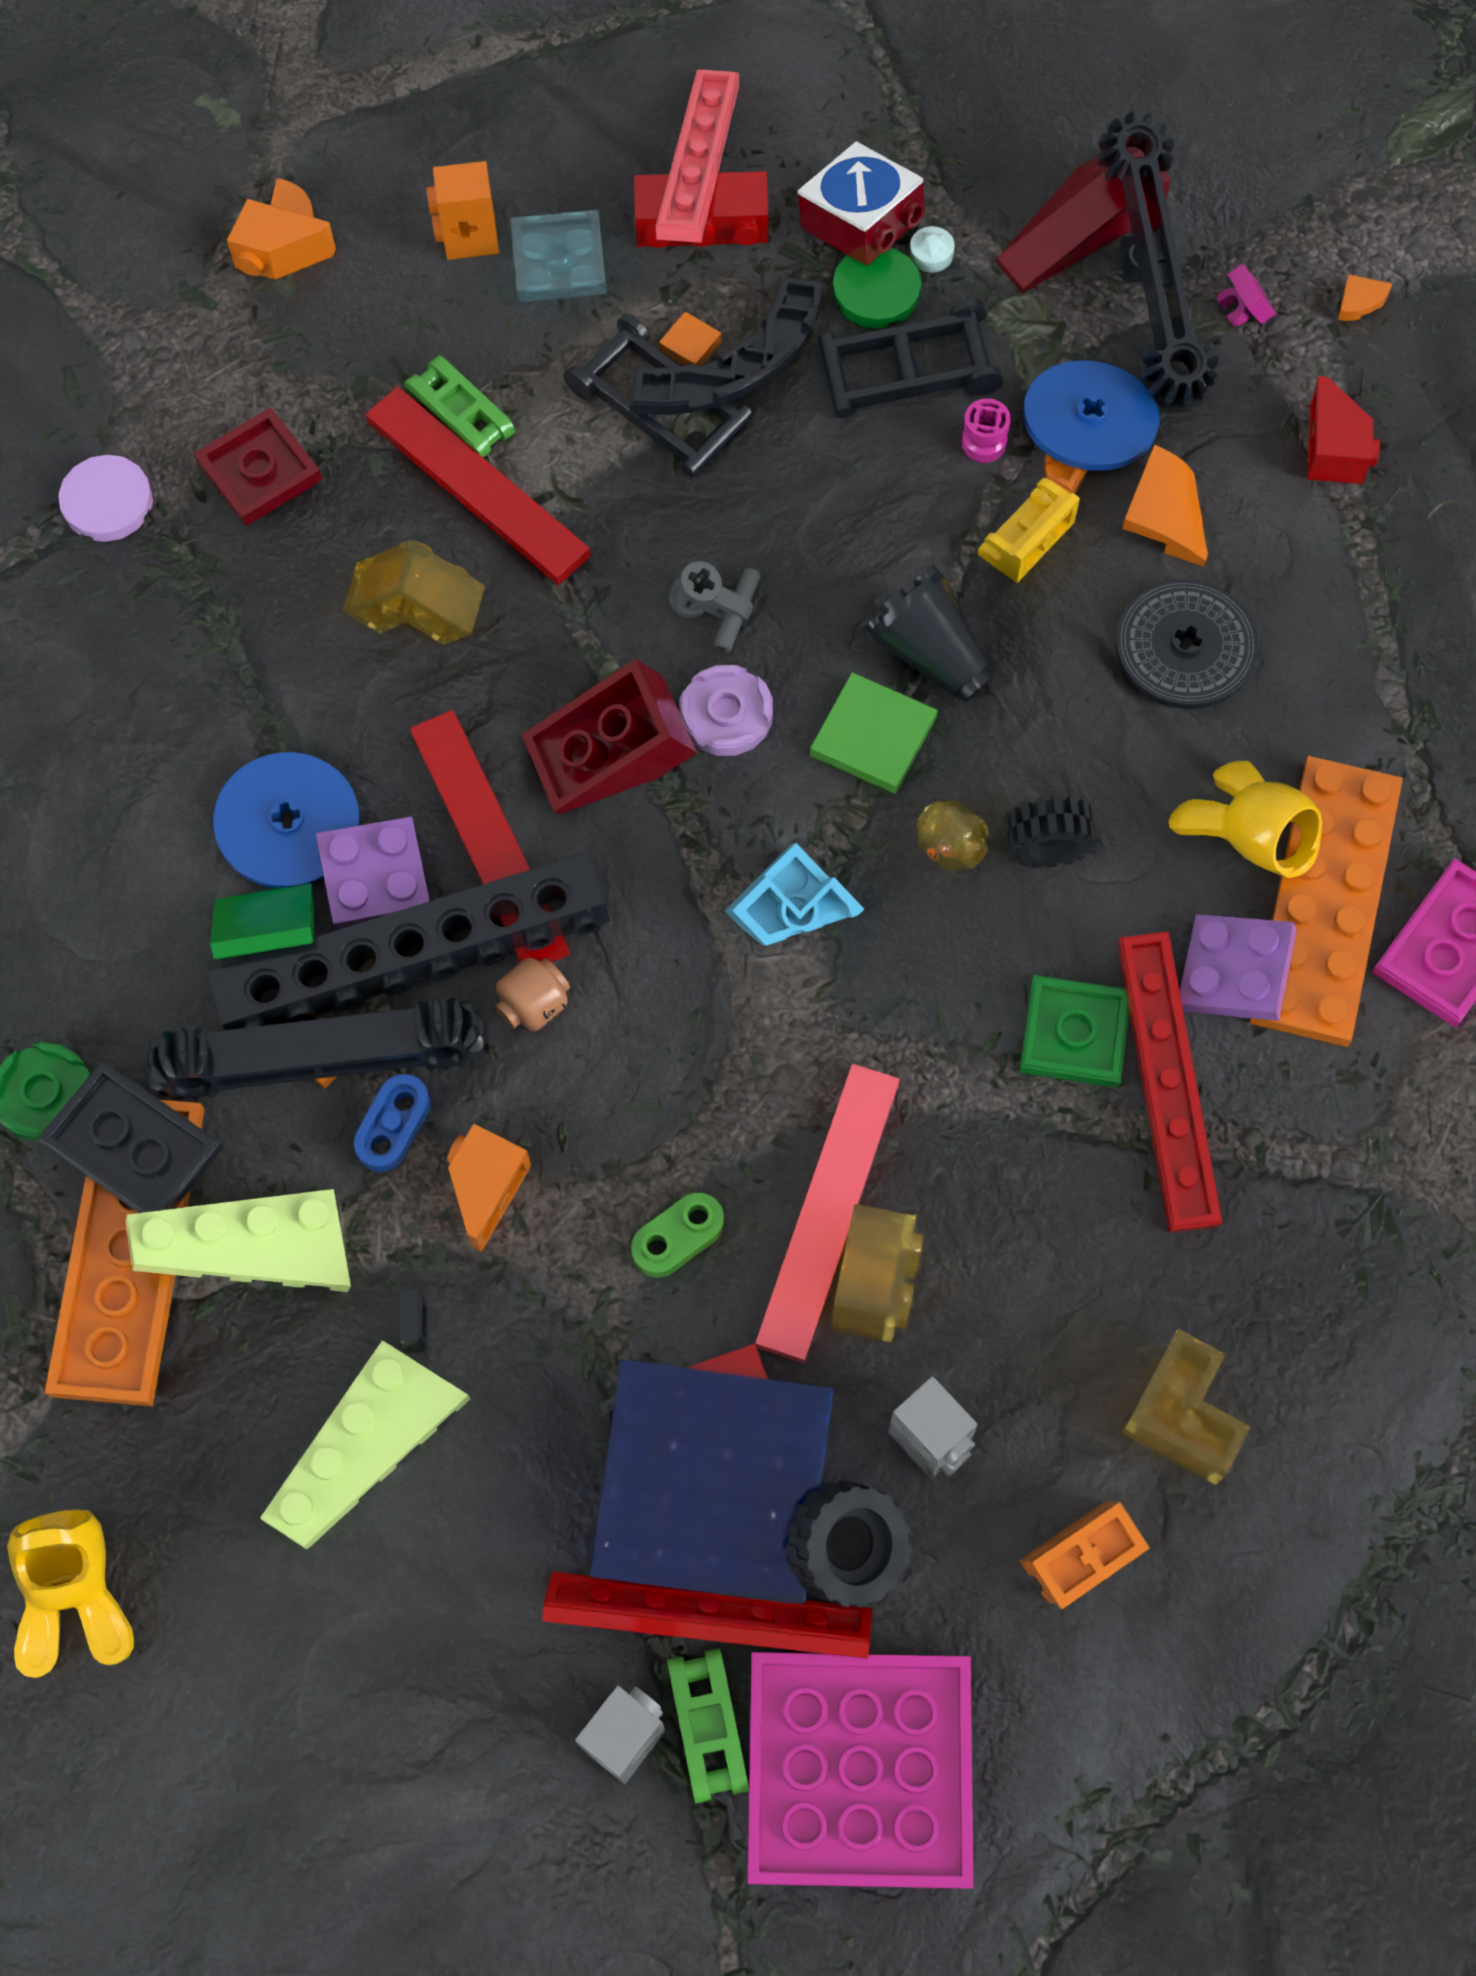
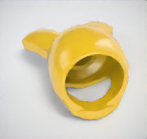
M1249 761L1230 762L1219 767L1213 773L1215 785L1234 797L1230 805L1210 800H1188L1180 804L1173 811L1168 821L1169 827L1179 835L1222 837L1247 860L1288 879L1300 876L1310 870L1317 858L1322 832L1321 813L1308 796L1286 784L1265 782L1257 769ZM1288 822H1293L1301 830L1300 845L1293 856L1285 860H1276V847L1280 835Z
M63 1510L40 1515L14 1527L7 1545L8 1555L14 1578L26 1603L14 1647L16 1668L24 1676L33 1678L43 1676L51 1671L59 1656L60 1610L72 1607L78 1610L90 1651L99 1663L115 1665L127 1659L134 1648L133 1631L120 1606L106 1588L105 1541L101 1524L89 1510Z

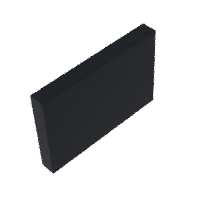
M103 1060L37 1139L43 1147L137 1213L176 1209L224 1148L221 1142Z

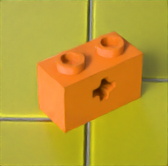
M481 161L433 167L435 186L426 187L430 215H433L432 223L435 242H444L447 260L499 254L487 162Z

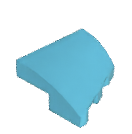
M792 843L724 912L752 938L763 946L785 940L787 937L802 932H809L848 917L857 916L864 908L835 877L829 878L797 843Z

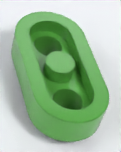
M692 1193L669 1207L635 1234L631 1250L636 1267L643 1274L654 1278L666 1277L713 1244L722 1234L724 1214L721 1205L714 1197L708 1194ZM696 1210H701L707 1214L708 1218L702 1224H694L688 1219L689 1215ZM656 1240L662 1241L667 1245L666 1250L659 1255L651 1254L647 1250L649 1244Z

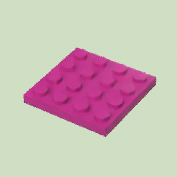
M752 1652L748 1837L749 1885L973 1889L971 1656L868 1655L867 1659L832 1654Z

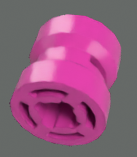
M994 399L977 400L968 407L965 413L962 448L965 454L972 460L989 463L1000 458L1005 452L1008 440L1007 433L1010 428V413L1007 407L1000 401Z

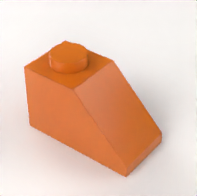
M250 199L246 200L227 239L235 268L251 276L261 275L275 280L331 258L336 251L329 222Z
M473 1124L466 1137L463 1135L457 1137L449 1151L447 1162L450 1163L448 1169L467 1235L472 1247L482 1252L529 1171L531 1162L527 1150Z

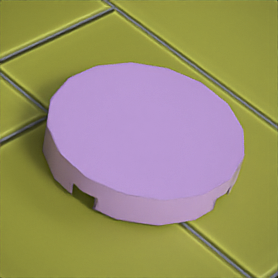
M108 454L88 458L74 466L63 479L58 494L60 510L71 529L79 535L82 533L85 536L92 537L94 541L101 542L123 539L137 531L145 522L144 516L147 514L148 509L151 511L153 504L151 485L139 465L125 457Z
M716 665L696 674L691 679V683L687 686L686 690H683L680 697V715L693 744L700 750L716 756H736L752 750L766 738L773 722V698L766 683L757 676L756 678L754 675L747 673V669L737 665Z

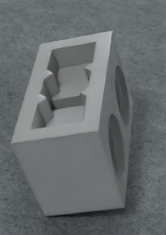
M932 1376L893 1411L888 1433L932 1480L942 1470L947 1476H950L971 1456L970 1450L975 1446L972 1438L978 1424Z
M617 1685L575 1741L584 1752L625 1785L666 1732L662 1721L659 1719L663 1712L660 1710L661 1707L638 1687L635 1686L628 1694Z

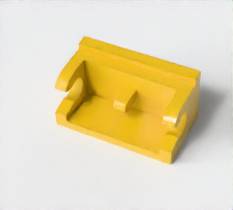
M1042 478L1037 483L1039 488L1036 487L1031 492L1030 497L995 534L989 533L984 539L985 542L978 548V555L1016 583L1026 575L1075 523L1080 498L1074 493H1068L1047 478Z

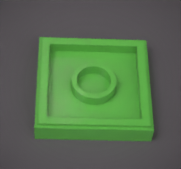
M852 672L812 744L810 756L896 794L935 722L938 710Z

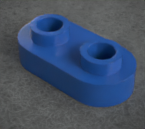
M400 1074L389 1078L381 1086L354 1138L355 1152L360 1162L369 1170L387 1172L396 1168L404 1160L430 1110V1097L420 1079L412 1075ZM410 1098L414 1100V1104L409 1110L401 1111L397 1109V1105L402 1099ZM386 1141L391 1144L389 1151L385 1154L379 1155L373 1152L374 1147L379 1142Z

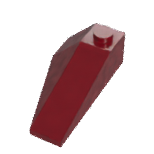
M1126 148L1133 157H1145L1144 153L1138 148ZM1098 156L1077 167L998 256V266L1022 294L1132 231L1122 181L1118 178L1105 181L1104 175L1108 167L1097 166ZM1160 172L1165 199L1167 200L1171 177L1167 172Z

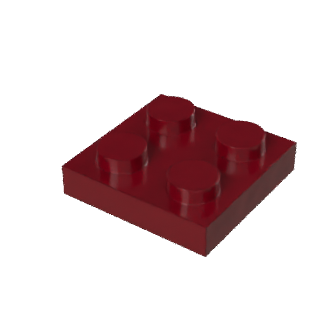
M271 407L193 453L197 464L245 527L322 481L318 467Z

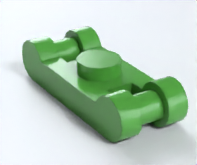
M440 355L428 363L427 371L420 376L414 374L404 382V387L411 398L418 404H423L449 430L483 458L491 452L490 446L499 439L505 441L515 433L514 426L509 418ZM438 384L443 385V386H442L441 388H439L437 391H435V390L433 389V388H435ZM482 419L488 425L478 431L473 425Z
M720 1648L704 1651L705 1657L684 1661L683 1656L667 1659L695 1804L711 1801V1794L729 1790L733 1791V1795L749 1792ZM710 1678L713 1693L691 1698L688 1683ZM725 1751L728 1767L706 1772L703 1755Z

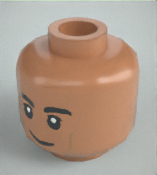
M526 958L498 980L496 994L500 1002L495 1006V1009L512 1029H515L520 1024L527 1030L538 1031L566 1008L568 1002L566 991L570 989V986L562 973L548 959L544 958L542 961H538L533 958Z

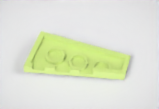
M334 1189L128 1214L126 1216L125 1223L132 1271L200 1278L202 1275L230 1277V1281L250 1283L252 1279L282 1282V1286L304 1288L305 1285L330 1287L331 1291L348 1292L351 1287Z
M382 1340L260 1518L307 1550L359 1502L358 1499L374 1484L386 1478L397 1467L396 1464L418 1444L424 1443L436 1432V1427L449 1415L461 1409L470 1400L469 1395Z

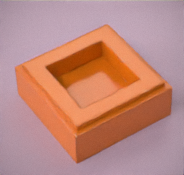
M684 312L660 340L659 351L683 366L689 364L701 366L722 342L721 332Z

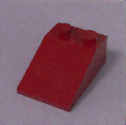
M634 659L521 734L553 811L559 815L660 778L697 754L663 676L637 659Z

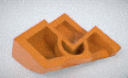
M1154 445L1126 514L1122 529L1166 543L1164 554L1204 567L1208 552L1195 474L1178 456Z

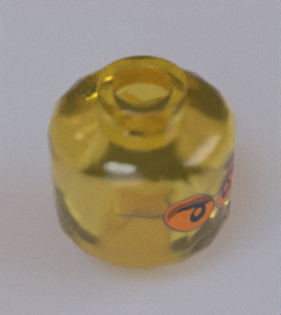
M957 799L932 803L925 809L917 821L918 847L948 872L959 871L966 866L968 868L975 867L983 860L988 851V846L985 844L989 835L987 823Z

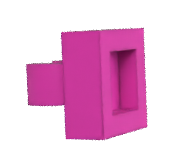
M1241 264L1227 274L1235 288L1223 290L1216 299L1224 309L1234 302H1239L1237 309L1226 316L1234 327L1245 323L1251 313L1261 324L1276 315L1257 279L1244 264Z

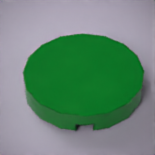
M890 248L885 253H881L867 266L846 255L836 267L832 292L834 300L839 305V310L845 318L859 326L879 329L888 327V323H893L897 320L900 323L909 318L918 306L922 282L919 270L909 256L895 248Z
M47 1042L31 1044V1048H26L21 1052L17 1050L7 1056L0 1065V1122L8 1131L21 1139L37 1141L38 1137L90 1075L80 1057L60 1044Z

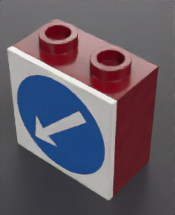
M857 141L798 190L801 228L866 266L881 253L888 251L897 239L910 228L917 226L925 216L923 178Z

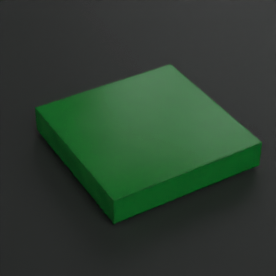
M312 883L215 899L210 938L213 958L222 959L311 944L314 940L315 896Z
M1033 975L1019 1073L1119 1088L1129 1018L1126 990L1117 987Z

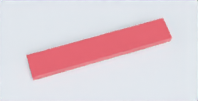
M700 69L696 71L656 223L657 240L698 243L702 241L739 90V73Z
M856 1064L851 1065L757 1336L756 1348L805 1364L899 1086V1078Z

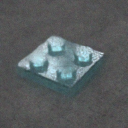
M598 210L511 218L518 302L607 294Z

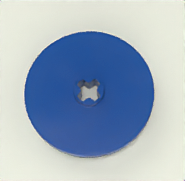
M1080 360L1053 366L1041 373L1032 382L1023 404V420L1031 439L1050 457L1071 467L1102 471L1129 465L1141 458L1150 449L1159 427V410L1154 397L1148 393V388L1132 374L1107 363Z
M283 752L257 758L241 767L231 776L222 788L216 801L213 825L219 849L225 860L237 873L258 885L278 889L308 883L315 884L324 880L316 833L360 826V814L352 787L336 768L311 755ZM291 812L294 819L292 821V828L283 829L281 822H279L282 819L281 813Z

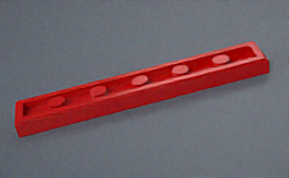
M398 386L365 414L367 423L558 586L591 557L590 548Z
M454 710L409 728L482 884L530 870ZM546 903L542 909L551 912ZM504 914L499 917L502 927H508L518 919V916L515 914ZM562 935L554 937V942L551 945L540 950H527L525 946L515 949L519 962L526 958H533L538 961L546 958L550 962H554L570 955L569 948Z
M1169 932L1119 937L1117 946L1169 1233L1219 1227L1222 1224L1221 1212Z
M551 1572L543 1604L542 1621L868 1659L872 1608H858L852 1605L845 1607L835 1603Z

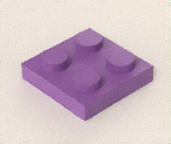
M412 817L316 833L334 930L343 929L429 901Z
M1196 914L1180 987L1183 1012L1279 1021L1297 932L1294 922Z

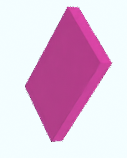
M1454 858L1377 963L1372 973L1455 1028L1476 1001V872Z

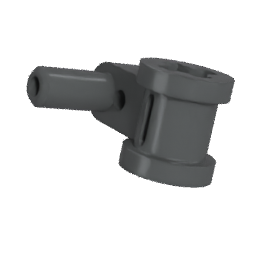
M695 561L684 568L679 579L672 585L669 591V602L673 610L685 618H697L708 612L722 619L723 621L713 646L720 653H729L740 627L745 626L753 610L751 600L761 575L756 569H744L735 592H732L722 587L721 576L714 566L707 562ZM700 574H704L702 580L698 578ZM688 601L692 602L690 606L686 605Z

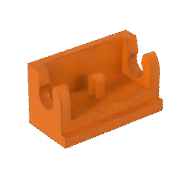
M1105 1501L1019 1561L1025 1571L1039 1581L1044 1589L1041 1592L1043 1597L1049 1603L1057 1604L1059 1609H1063L1146 1552L1150 1547L1120 1502Z

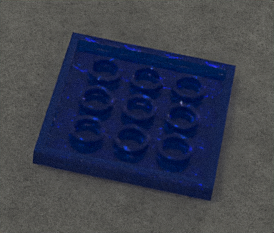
M621 1358L590 1577L783 1603L805 1604L807 1589H804L797 1582L799 1578L796 1574L792 1573L789 1567L791 1563L790 1557L786 1554V1544L789 1539L787 1530L789 1523H792L794 1519V1511L798 1504L801 1505L807 1499L805 1497L812 1490H819L821 1486L833 1388Z

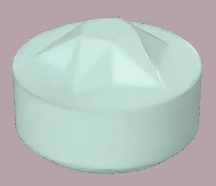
M929 226L918 230L911 238L910 259L918 269L924 272L934 273L946 269L953 260V237L949 232L940 227Z

